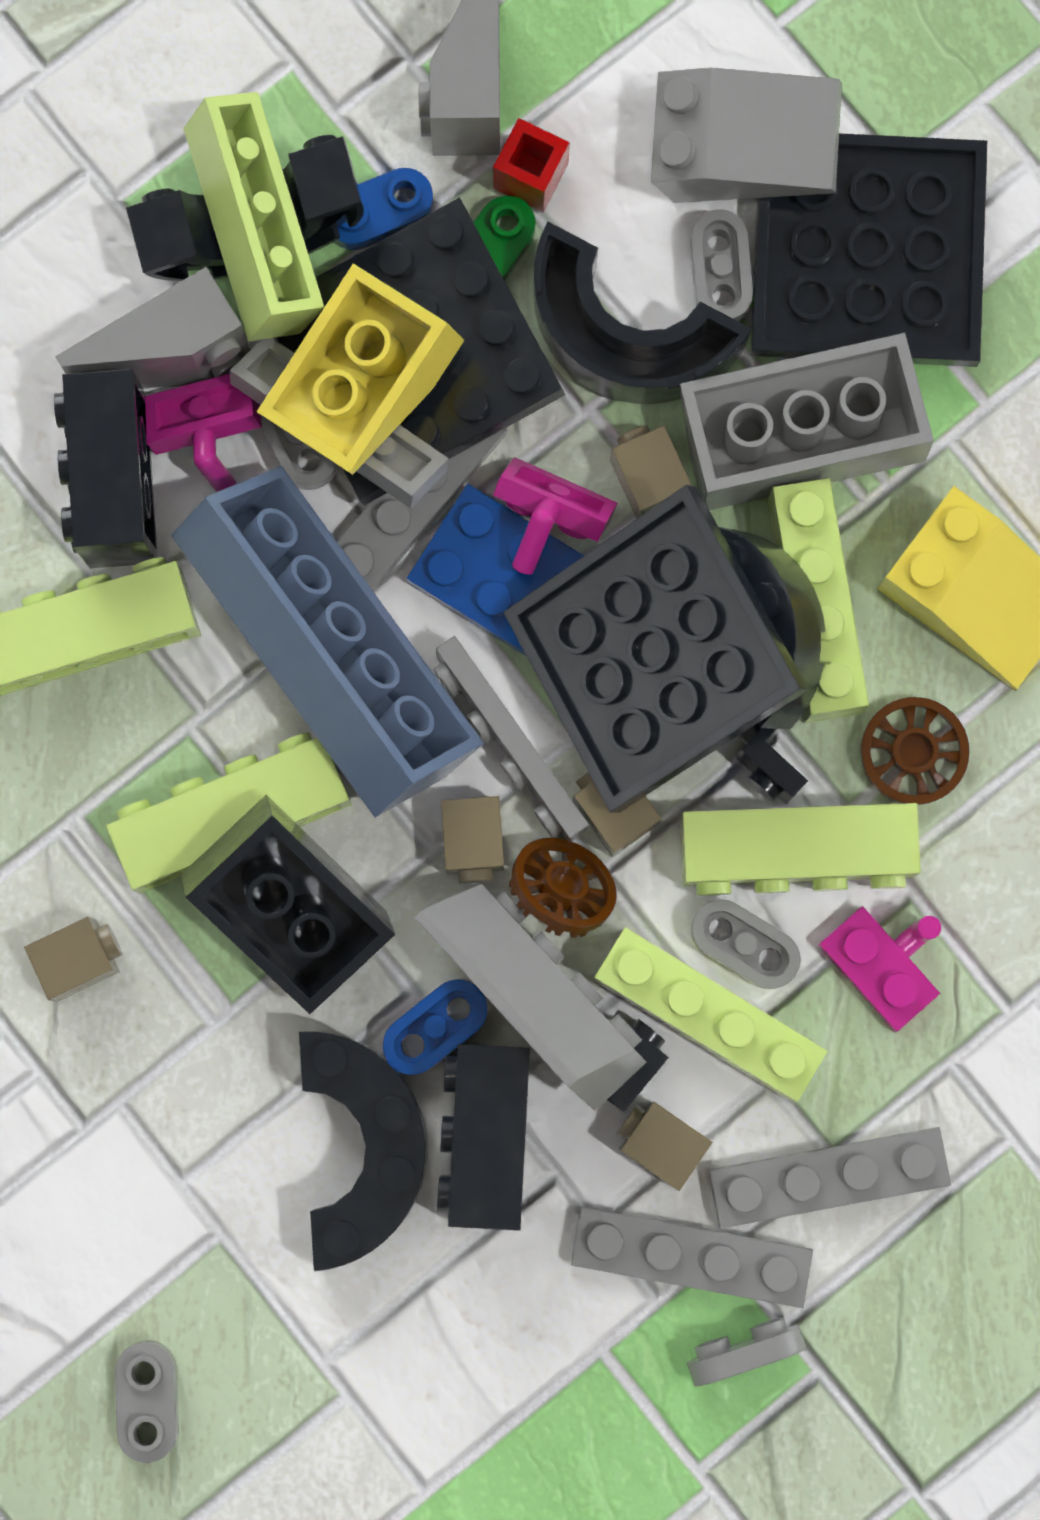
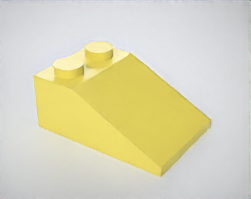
M352 264L264 399L257 413L353 475L430 393L461 347L464 339L447 322L360 267Z
M953 486L877 590L1016 691L1040 659V557L1003 521Z

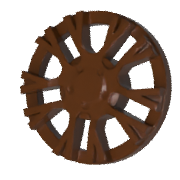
M922 697L902 698L880 709L867 724L860 745L862 766L865 776H867L871 785L880 794L889 798V800L901 804L917 803V805H924L948 795L962 780L969 762V741L960 720L944 705ZM916 708L925 709L922 728L913 727ZM902 709L907 723L906 729L904 731L895 730L886 719V716ZM937 715L941 716L952 728L942 737H934L929 732V725ZM876 728L895 738L892 745L873 736ZM958 742L959 751L939 753L938 744ZM871 749L887 751L890 755L889 762L874 767ZM943 759L957 765L949 781L936 771L935 763L937 760ZM894 765L901 773L887 785L880 777ZM926 771H928L937 788L932 793H929L921 776ZM908 775L914 778L916 782V795L898 792L904 776Z
M542 838L526 845L515 859L512 867V878L509 881V887L512 888L510 893L512 896L517 895L519 902L516 906L519 910H524L523 915L525 917L532 914L535 918L548 925L545 930L546 932L554 931L555 935L561 936L565 931L570 932L571 938H576L577 935L584 937L587 932L601 927L614 910L617 892L613 877L604 863L585 847L572 841L568 842L566 839ZM548 851L562 852V861L553 862ZM577 859L586 865L582 870L574 865ZM524 873L533 877L535 880L525 879ZM598 878L603 889L590 888L588 881ZM563 911H566L567 918L563 916ZM578 911H580V912H582L583 914H585L588 918H587V919H582V917H581V915H580V913H579Z

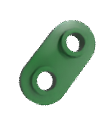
M500 196L491 200L473 222L504 281L527 251L535 236L536 221L531 207L522 199L514 196ZM508 215L514 217L518 225L513 230L505 231L498 227L497 221L502 216Z

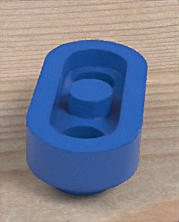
M398 168L357 184L364 207L363 216L355 227H349V224L346 222L338 227L340 239L334 243L348 250L363 249L386 239L429 215L433 209V191L429 180L415 169ZM401 188H410L415 193L414 198L405 203L396 200L394 195Z
M462 979L450 980L440 985L388 1028L383 1039V1051L388 1063L395 1070L408 1075H418L430 1070L454 1051L458 1044H463L483 1026L488 1012L484 994L475 984ZM456 998H462L470 1005L469 1015L460 1021L450 1018L447 1012L449 1003ZM408 1035H418L424 1041V1050L417 1057H408L402 1050V1042Z

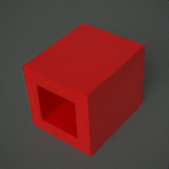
M518 118L493 166V189L507 196L518 197L530 207L544 213L569 165L570 142Z

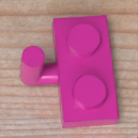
M230 374L145 396L146 443L155 455L193 446L195 466L212 488L219 492L238 483L217 457L216 439L262 428L261 415L257 413L261 405L231 385Z
M516 457L511 460L501 474L493 496L506 501L507 506L513 511L525 516H531L512 563L515 570L528 575L534 573L554 523L558 524L559 529L568 536L576 539L589 538L598 542L609 525L618 504L611 499Z
M861 906L817 945L894 1033L898 1032L941 994L909 958L927 941L939 936L941 923L934 916H925L915 921L893 940L870 913Z

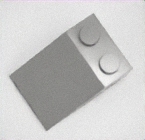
M461 0L430 60V82H419L418 99L421 137H432L433 156L500 154L499 0Z
M713 67L658 72L651 183L673 203L836 193L842 82L837 78Z
M207 267L58 354L55 358L65 374L133 369L142 388L148 389L189 385L230 374V370L251 348L241 322Z

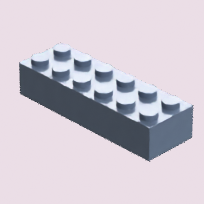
M282 466L205 497L171 535L375 818L446 778L484 744Z

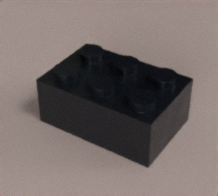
M133 369L62 374L63 393L54 394V412L57 427L64 428L67 450H58L57 455L61 485H68L70 495V507H62L61 509L64 541L71 542L73 552L78 553L90 569L130 566L145 560L158 558L151 448L146 443L145 396L147 395Z
M267 794L181 874L185 898L308 1014L317 1009L396 935L387 911Z
M458 1044L457 1056H446L444 1092L455 1093L454 1116H442L440 1152L452 1153L451 1175L439 1176L437 1213H448V1227L521 1231L530 1048Z

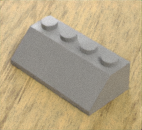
M905 333L680 384L690 457L699 493L709 510L769 497L772 488L776 486L830 478L832 483L925 462L934 442Z
M479 884L422 909L414 918L568 1088L594 1111L647 1063L634 1049L642 1039L619 1014L610 1022L595 1007L603 997L580 972L571 980L557 966L565 956L542 931L533 939L519 925L526 918L523 915V911L518 909L517 904L505 891L494 898L482 884Z

